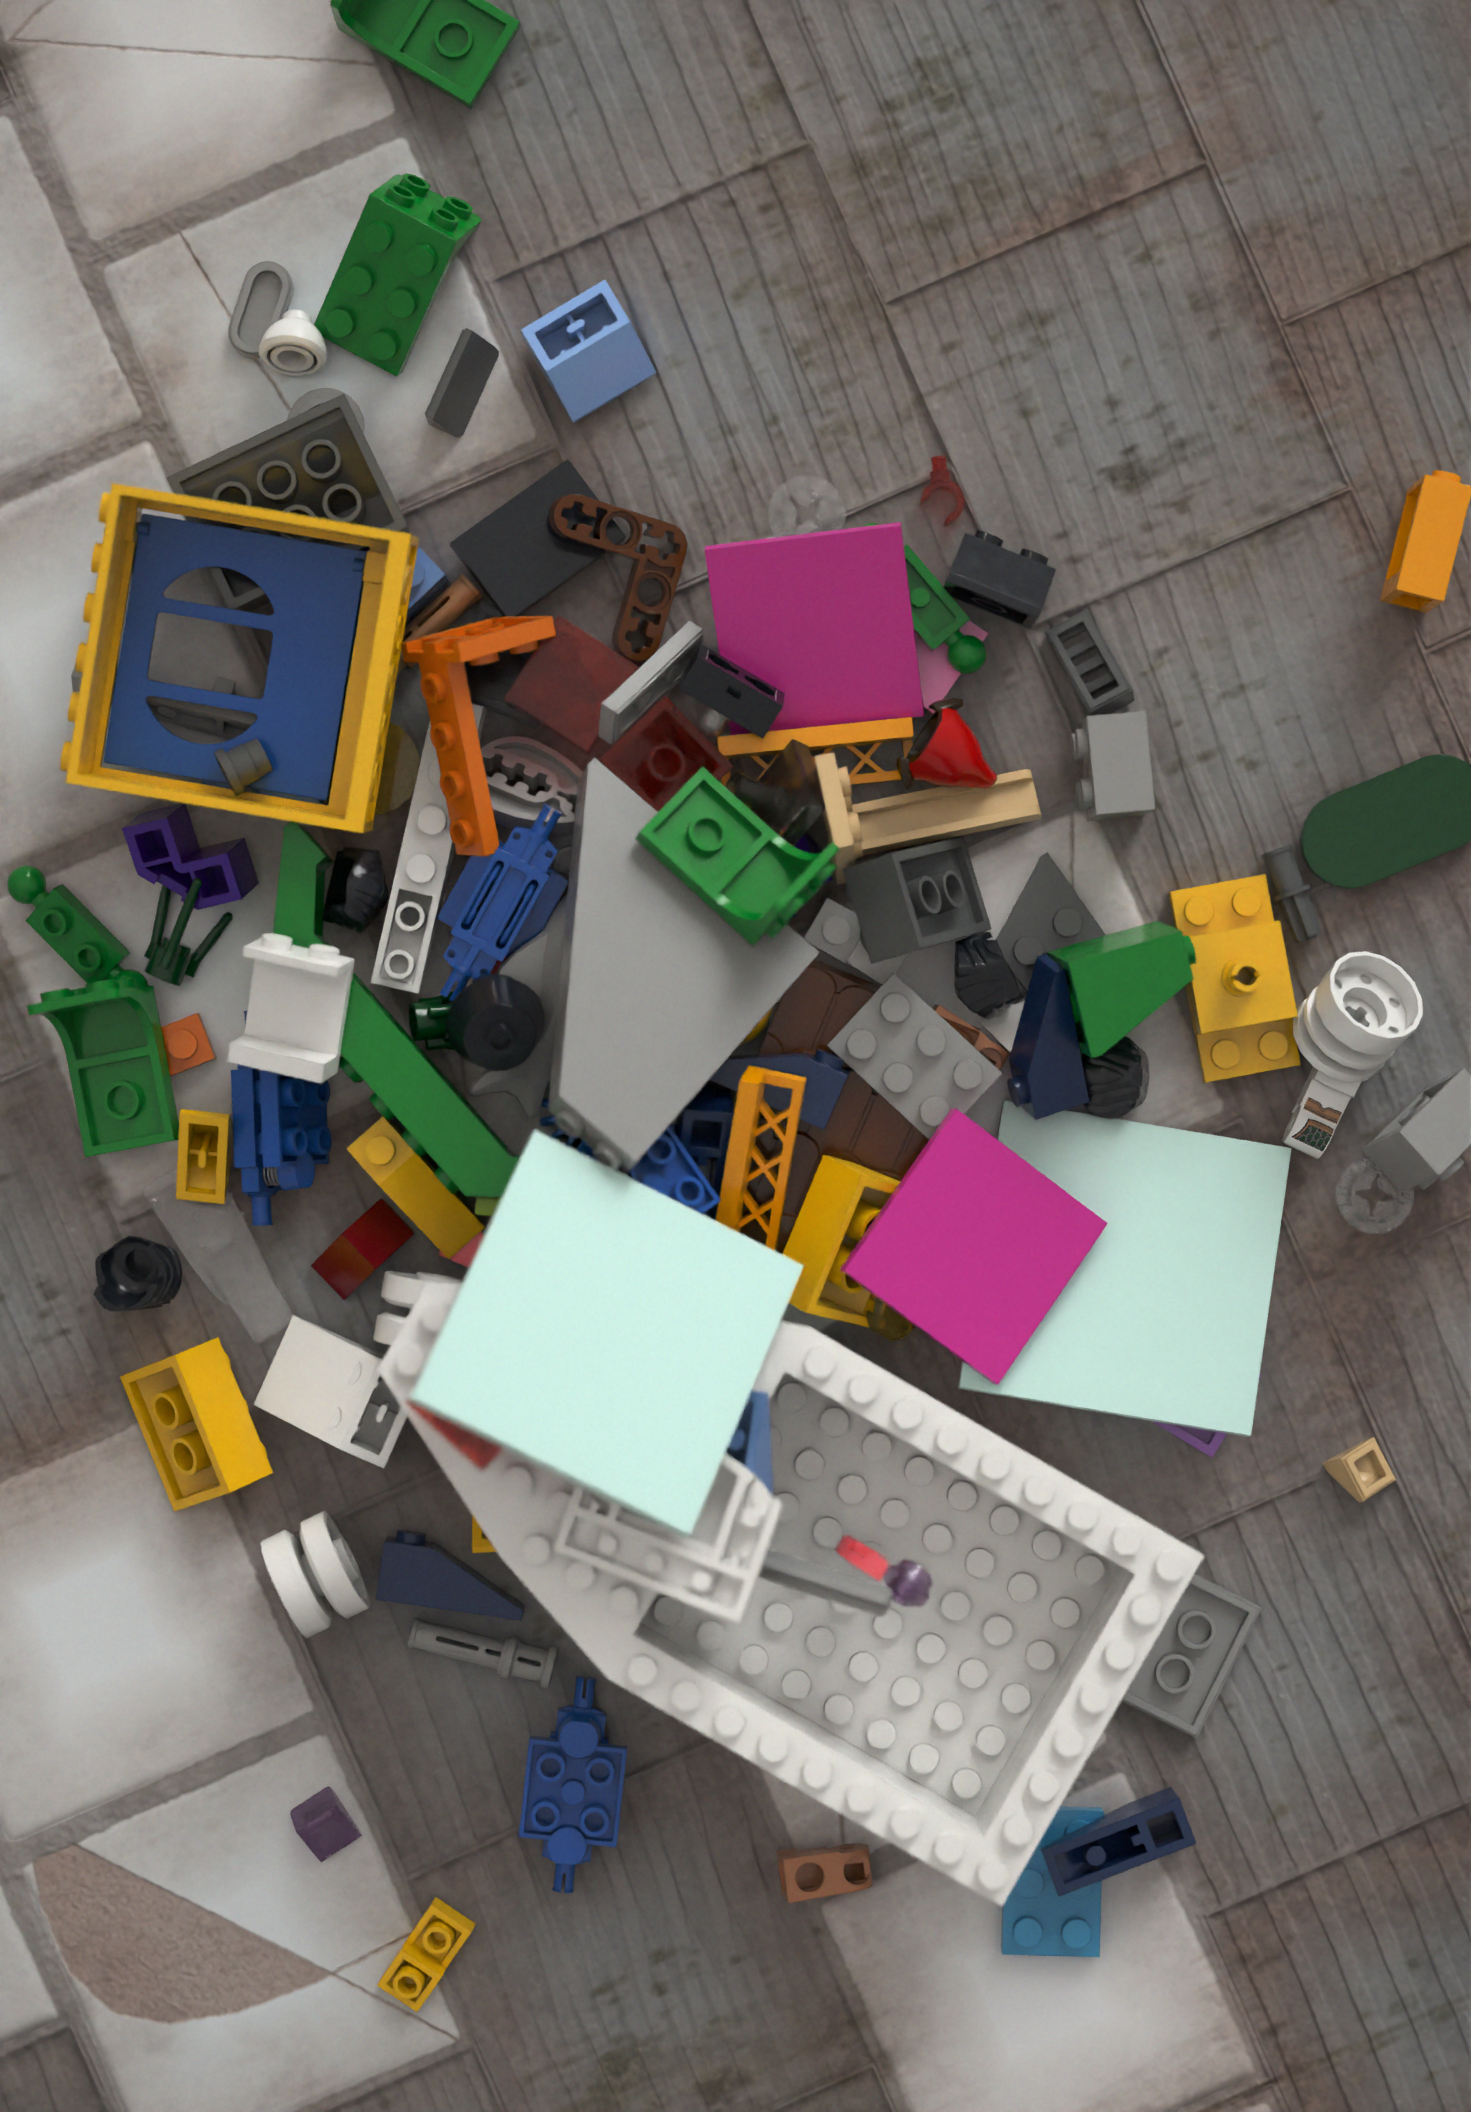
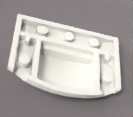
M724 1454L693 1530L686 1538L576 1484L552 1551L734 1622L742 1623L783 1505L777 1497L773 1499L772 1495L755 1474L735 1459Z

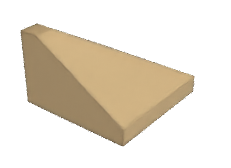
M1374 1437L1345 1450L1323 1463L1326 1471L1359 1503L1364 1502L1396 1480Z

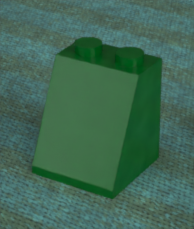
M1160 921L1047 951L1048 956L1065 969L1079 1048L1082 1053L1091 1058L1104 1054L1193 980L1190 965L1196 963L1195 950L1188 935L1183 936L1181 930Z

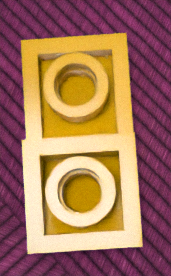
M435 1897L384 1972L377 1986L418 2012L442 1978L452 1959L471 1934L476 1923Z

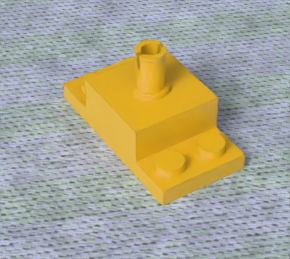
M1266 874L1168 892L1174 928L1181 930L1183 936L1188 935L1190 937L1196 955V963L1190 965L1193 980L1185 985L1203 1083L1301 1065L1297 1043L1293 1036L1292 1018L1298 1017L1281 923L1280 920L1274 921Z

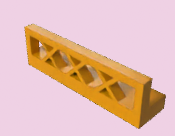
M912 717L769 731L763 739L754 733L717 737L721 784L736 797L817 789L816 778L809 779L815 772V758L806 751L824 750L822 754H827L834 748L844 747L861 760L849 774L851 786L901 781L898 770L884 771L869 758L881 744L902 742L903 758H906L913 745ZM873 745L865 755L854 746ZM797 752L810 762L812 766L801 780L788 781L773 768L785 753ZM777 754L769 765L758 757ZM749 757L764 769L753 785L732 787L729 759ZM864 764L875 771L874 773L857 774ZM768 774L779 781L761 784Z
M749 1065L739 1082L720 1192L721 1201L718 1203L716 1222L740 1233V1228L756 1218L767 1234L765 1246L776 1251L807 1078ZM766 1084L793 1089L790 1106L776 1115L763 1099ZM762 1113L767 1121L759 1125L760 1114ZM788 1117L785 1130L780 1121ZM772 1127L783 1142V1149L781 1153L767 1161L755 1142L757 1135ZM752 1159H754L758 1167L751 1171ZM780 1162L777 1175L772 1167ZM764 1173L775 1188V1194L772 1199L759 1206L747 1188L749 1181ZM746 1204L751 1212L743 1216L744 1205ZM772 1208L769 1221L764 1212Z

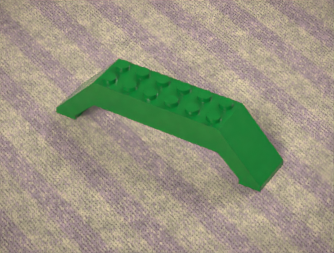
M290 821L283 830L273 934L290 937L292 945L309 948L313 944L331 946L323 937L324 921H322L325 901L326 869L334 861L304 826L294 821ZM353 971L340 1053L342 1056L339 1059L340 1068L354 1083H361L364 1080L375 1092L368 1098L387 1120H392L395 1117L398 1118L407 1129L401 1135L402 1138L419 1157L425 1156L428 1153L440 1166L434 1171V1174L452 1194L461 1190L465 1196L502 1197L520 1155H514Z

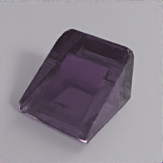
M329 1786L290 1811L296 1833L320 1862H323L362 1836L340 1799Z

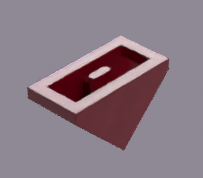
M381 1198L349 1226L314 1261L311 1267L343 1300H346L415 1232Z

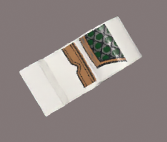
M1312 1067L1292 1110L1293 1115L1284 1132L1282 1143L1319 1159L1331 1141L1351 1097L1355 1096L1361 1082L1348 1083L1336 1080Z

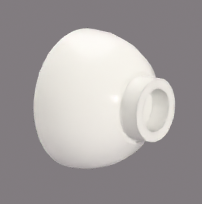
M289 310L283 314L281 320L272 324L263 335L258 351L260 358L270 368L287 375L301 376L311 374L321 369L327 361V349L323 336L318 328L312 324L311 316L300 310Z

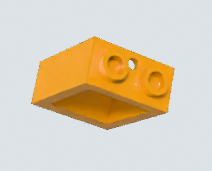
M1434 470L1431 476L1425 474L1408 488L1379 601L1424 613L1444 602L1471 497V486L1461 484V476L1451 472Z

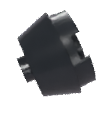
M489 974L472 980V984L464 988L453 1000L447 1015V1034L453 1048L468 1062L491 1071H505L522 1064L533 1052L542 1037L545 1016L539 998L528 986L507 975Z

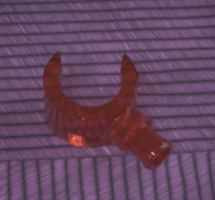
M934 456L931 457V483L922 493L920 506L935 491L944 490L951 493L955 499L956 508L944 521L943 526L954 523L960 517L965 499L961 488L956 483L950 481V472L947 470L946 465L947 457Z

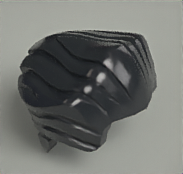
M346 847L343 848V851H337L322 921L332 924L335 922L336 925L346 926L350 930L355 929V932L361 934L376 919L380 909L386 905V901L389 899L388 888L379 850Z
M990 932L977 934L955 942V994H957L959 1000L969 1010L986 1019L993 1018L995 1012L999 1013L1003 1011V1008H1008L1012 1004L1015 1005L1025 1001L1010 972L996 940H987L992 938Z
M1124 1036L1098 1057L1091 1058L1081 1052L1089 1102L1083 1104L1086 1111L1101 1118L1115 1119L1126 1115L1143 1103L1149 1085L1148 1057L1130 1038Z
M138 1236L123 1238L97 1257L95 1269L99 1286L96 1288L94 1296L99 1304L109 1311L153 1309L162 1307L163 1304H169L177 1295L182 1282V1266L179 1256L174 1249Z

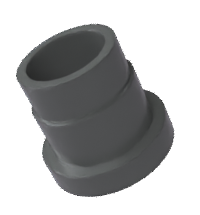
M257 738L245 744L242 743L226 752L223 748L213 752L235 796L244 793L245 786L273 771L268 757Z

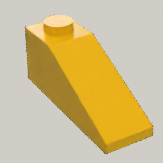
M382 1116L346 1149L380 1188L433 1244L450 1259L486 1227L456 1193L452 1194L434 1174L436 1170L424 1156L419 1157L402 1138L401 1135L403 1133L394 1122Z

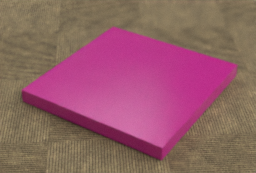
M901 522L705 546L719 655L785 693L783 707L767 732L924 716ZM728 719L730 735L752 733Z
M951 1108L840 1268V1271L991 1383L998 1385L1108 1223L958 1109Z

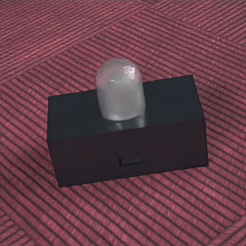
M700 644L682 673L678 688L706 705L698 717L697 727L700 733L708 738L720 736L732 720L763 739L781 711L785 695L784 692Z

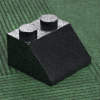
M977 530L975 536L965 533L943 587L956 600L1031 629L1039 618L1056 569L1047 566L1049 559L1037 552L1021 549L1020 554L1002 548L1004 541L987 532Z

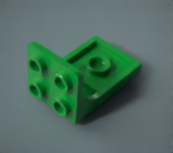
M331 0L330 3L336 25L340 31L470 109L521 27L519 20L486 0Z
M407 173L403 174V176L395 175L370 193L314 323L323 338L396 377L403 372L448 269L465 241L478 229L481 223V218L472 213L473 208L468 203L456 197L449 196L444 198L429 190L430 185L425 180Z
M704 767L639 831L635 838L752 946L765 933L773 939L792 919L795 912L816 894L826 879L837 868L831 862V859L840 849L832 842L822 853L813 854L792 846L776 834Z
M134 978L115 981V979L85 984V988L73 990L67 988L40 993L41 1003L27 1005L29 1016L42 1015L53 1024L62 1041L70 1073L85 1157L178 1140L179 1121L154 986L136 987Z

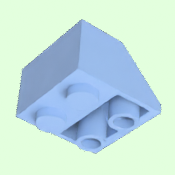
M606 280L601 281L521 329L524 343L573 424L656 374L631 321Z

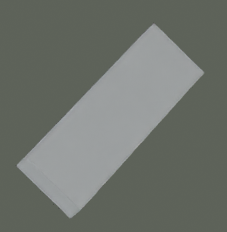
M688 621L601 704L598 737L611 745L616 743L680 682L682 673L700 644H702L703 629Z

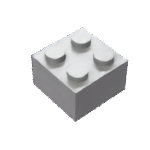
M1146 711L1086 716L1077 725L1078 729H1075V733H1072L1070 736L1073 763L1081 762L1082 778H1080V782H1075L1078 811L1086 810L1087 821L1145 816L1155 810Z
M1463 1068L1427 1086L1362 1149L1401 1193L1416 1186L1424 1190L1438 1178L1440 1181H1444L1464 1163L1459 1156L1471 1146L1470 1073Z

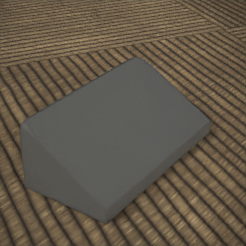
M468 328L462 330L425 412L430 426L455 437L463 436L499 356V351L496 347Z

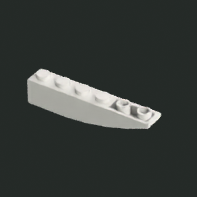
M472 704L480 743L487 710L483 706ZM430 721L371 978V983L417 994L420 992L438 922L437 916L440 913L455 852V844L449 832L450 818L446 798L440 787L441 773L436 748L433 746L430 737Z

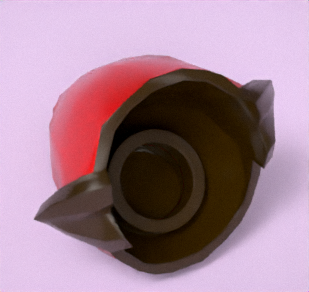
M948 698L938 700L929 706V708L936 712L917 736L906 758H897L896 766L906 789L913 786L914 779L939 786L984 789L991 788L996 783L997 775L985 760L977 737L957 711L958 708L963 706V699Z

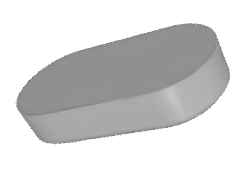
M260 262L249 269L244 278L228 328L230 342L239 354L247 358H260L258 351L263 335L272 324L283 318V314L289 309L293 296V281L288 271L276 262Z

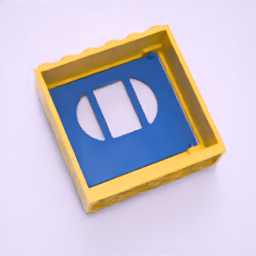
M112 483L110 493H103L99 507V522L105 523L103 543H95L91 559V572L98 573L95 593L88 592L84 604L83 621L90 623L87 643L80 642L76 656V672L82 673L80 692L72 693L68 708V721L75 722L72 742L65 741L61 753L60 770L67 772L65 783L358 833L372 831L402 651L401 643L404 638L420 538L409 533ZM142 509L360 545L370 547L369 551H361L142 513L141 517ZM206 567L228 568L240 572L253 580L269 598L274 608V613L272 615H264L166 598L164 591L175 580L191 571ZM364 581L329 804L324 805L247 791L235 796L213 752L221 748L226 752L242 743L245 744L257 738L268 757L273 771L245 787L328 800L360 595ZM163 612L271 631L273 639L263 697L257 699L150 680L148 674L158 614ZM149 696H156L250 712L257 715V720L245 732L231 740L216 744L194 743L182 739L167 730L153 714L147 698ZM102 762L202 779V784L102 767Z

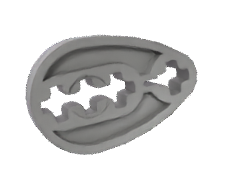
M520 736L499 738L481 748L485 771L491 772L495 767L501 769V773L496 772L492 778L486 776L496 824L510 829H514L515 826L531 829L543 808V804H547L552 809L543 825L547 824L555 809L562 813L550 836L573 835L575 818L573 808L575 809L577 784L583 774L573 762L556 750L536 740ZM516 775L523 777V782H517L514 787L507 785V779L513 780ZM538 786L545 787V792L539 791L536 796L529 794V788L534 791Z

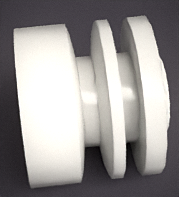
M1366 951L1348 953L1333 964L1322 978L1319 986L1314 988L1308 998L1299 1006L1297 1010L1298 1017L1293 1018V1036L1302 1055L1314 1068L1325 1075L1348 1083L1366 1081L1383 1068L1385 1062L1393 1056L1395 1050L1417 1028L1423 1015L1422 998L1414 981L1399 965L1391 960Z

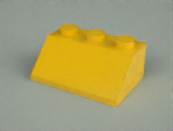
M823 1154L782 1254L803 1265L788 1303L805 1313L869 1328L872 1327L882 1301L840 1271V1268L897 1188L900 1181L859 1164Z
M219 1337L120 1376L174 1512L228 1494L273 1473L267 1459L266 1449L259 1439L249 1414L248 1404L240 1392L231 1369L229 1357L224 1352Z

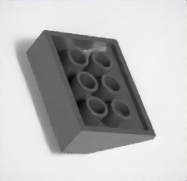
M345 394L166 477L174 494L411 534ZM185 516L187 521L361 551H369L370 547ZM209 567L229 609L250 612L270 602L265 592L244 574L228 568Z

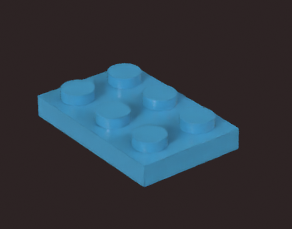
M1059 1807L1002 1906V1955L1100 1957L1102 1880L1059 1897L1041 1848L1104 1816L1102 1807Z

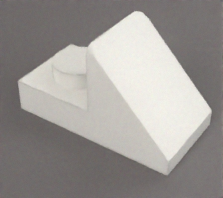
M827 897L804 939L815 948L882 985L893 973L896 974L906 955L871 964L869 954L861 943V928L856 913Z

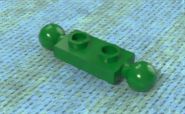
M867 523V524H865V525H863V526H861V527H864V526H872V525H880V524H877V523ZM907 544L904 546L914 632L931 652L945 643L948 647V661L957 672L971 674L978 671L985 663L986 648L980 639L972 635H963L959 630L969 622L970 618Z
M24 865L11 872L7 881V889L10 896L19 903L32 904L36 908L25 921L87 984L111 979L118 981L134 978L136 987L149 986L147 979L142 973L133 969L124 970L120 966L130 954L128 949L63 884L55 887L48 893L46 891L45 876L36 867Z

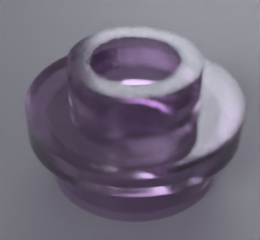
M901 1560L898 1565L890 1566L883 1576L887 1587L892 1589V1599L898 1604L905 1607L910 1605L921 1607L929 1599L932 1580L919 1565L909 1560Z

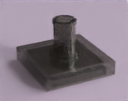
M794 739L789 742L758 781L737 771L730 776L725 785L755 815L792 846H795L826 809L809 747Z

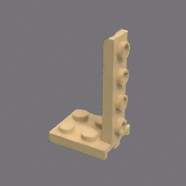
M834 752L815 756L817 796L821 805L828 846L833 842L840 848L832 858L833 863L837 866L835 869L837 885L846 883L843 869L854 866L855 859L861 858L864 855L1039 820L1042 817L1030 769L998 774L996 783L987 789L940 786L852 804V789L847 767L837 768Z

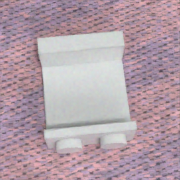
M264 934L262 938L244 946L243 956L255 959L244 1035L230 1043L227 1062L317 1083H323L337 1074L355 959L340 956L339 949L329 945L313 944L309 948L292 945L290 937L279 934Z

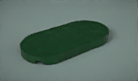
M1430 755L1324 798L1312 808L1304 821L1301 831L1300 850L1308 869L1313 875L1330 885L1354 889L1369 885L1467 844L1471 841V765L1460 758L1450 755Z

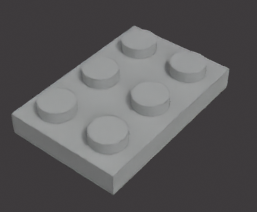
M894 973L827 1044L832 1051L842 1058L845 1063L929 1140L951 1108L958 1109L965 1114L1002 1074L999 1069Z

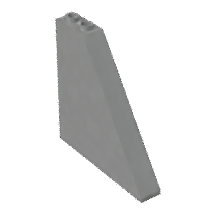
M594 757L587 765L577 784L548 1110L555 1115L557 1125L565 1133L572 1137L579 1136L594 1149L593 1154L600 1163L626 1175L820 952L787 924L773 939L765 933L752 946L635 839L639 831L658 812Z

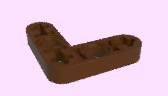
M569 494L559 497L553 502L548 518L550 526L556 534L563 538L634 560L614 627L612 643L618 655L626 660L643 661L649 659L656 653L660 645L687 553L685 534L673 524L584 495ZM575 503L578 505L577 513L588 518H596V509L601 510L602 514L595 523L594 538L589 537V533L593 529L592 526L574 524L571 530L568 529V520L561 517L562 510L572 508ZM614 517L625 519L630 527V537L622 545L611 543L606 535V526ZM642 524L647 525V529L643 533L644 536L663 538L665 533L669 534L668 543L674 545L673 553H665L661 559L658 557L659 549L648 544H640V553L635 552L634 549L642 537ZM648 578L656 580L662 590L660 601L651 607L642 604L637 594L640 583ZM632 609L641 614H655L654 623L646 620L643 621L640 635L647 638L646 646L637 647L632 652V643L625 640V635L627 632H635L640 621V617L630 616Z

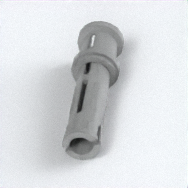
M415 1618L408 1642V1648H416L455 1660L496 1669V1675H500L502 1679L508 1680L511 1676L537 1682L540 1683V1688L544 1690L549 1689L559 1647L551 1646L547 1650L520 1643L519 1637L516 1636L506 1637L505 1641L465 1630L426 1622L420 1618ZM439 1638H442L449 1641L477 1647L478 1650L475 1651L439 1642L437 1640ZM487 1651L500 1653L501 1655L500 1657L487 1654ZM523 1659L541 1664V1666L538 1667L519 1662V1660Z

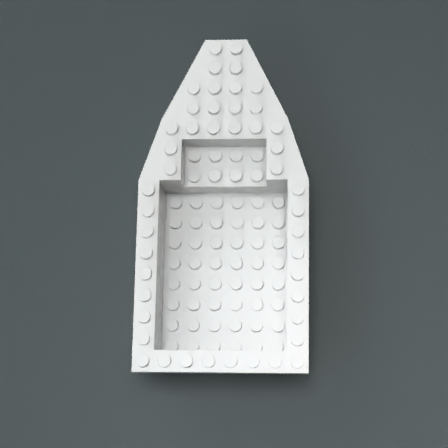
M428 1281L377 1370L501 1559L607 1679L1002 1907L1204 1555L812 1327L780 1321L752 1387L754 1391L765 1392L769 1395L773 1474L772 1497L773 1499L777 1497L783 1505L768 1549L890 1587L892 1589V1599L887 1613L884 1616H878L758 1578L742 1623L734 1622L552 1551L576 1484L408 1401L462 1284L457 1282ZM843 1535H850L887 1558L889 1567L881 1581L868 1575L835 1551Z

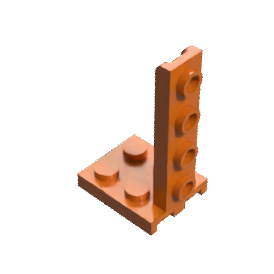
M495 616L401 643L404 662L419 663L421 673L420 687L427 703L431 723L430 737L433 746L436 748L441 773L440 787L446 798L450 818L449 832L455 844L457 855L486 857L494 854L499 846L464 662L469 661L472 666L483 665L498 661V652L509 649V654L525 653L538 649V640L556 636L553 616Z

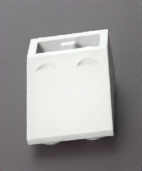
M295 1315L292 1316L253 1404L328 1444L383 1469L390 1459L408 1418L377 1370L385 1355Z

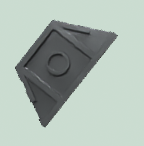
M1045 853L1038 859L1023 891H1021L996 941L1000 946L1010 971L1027 994L1038 956L1044 954L1048 956L1047 951L1105 936L1106 934L1050 855Z

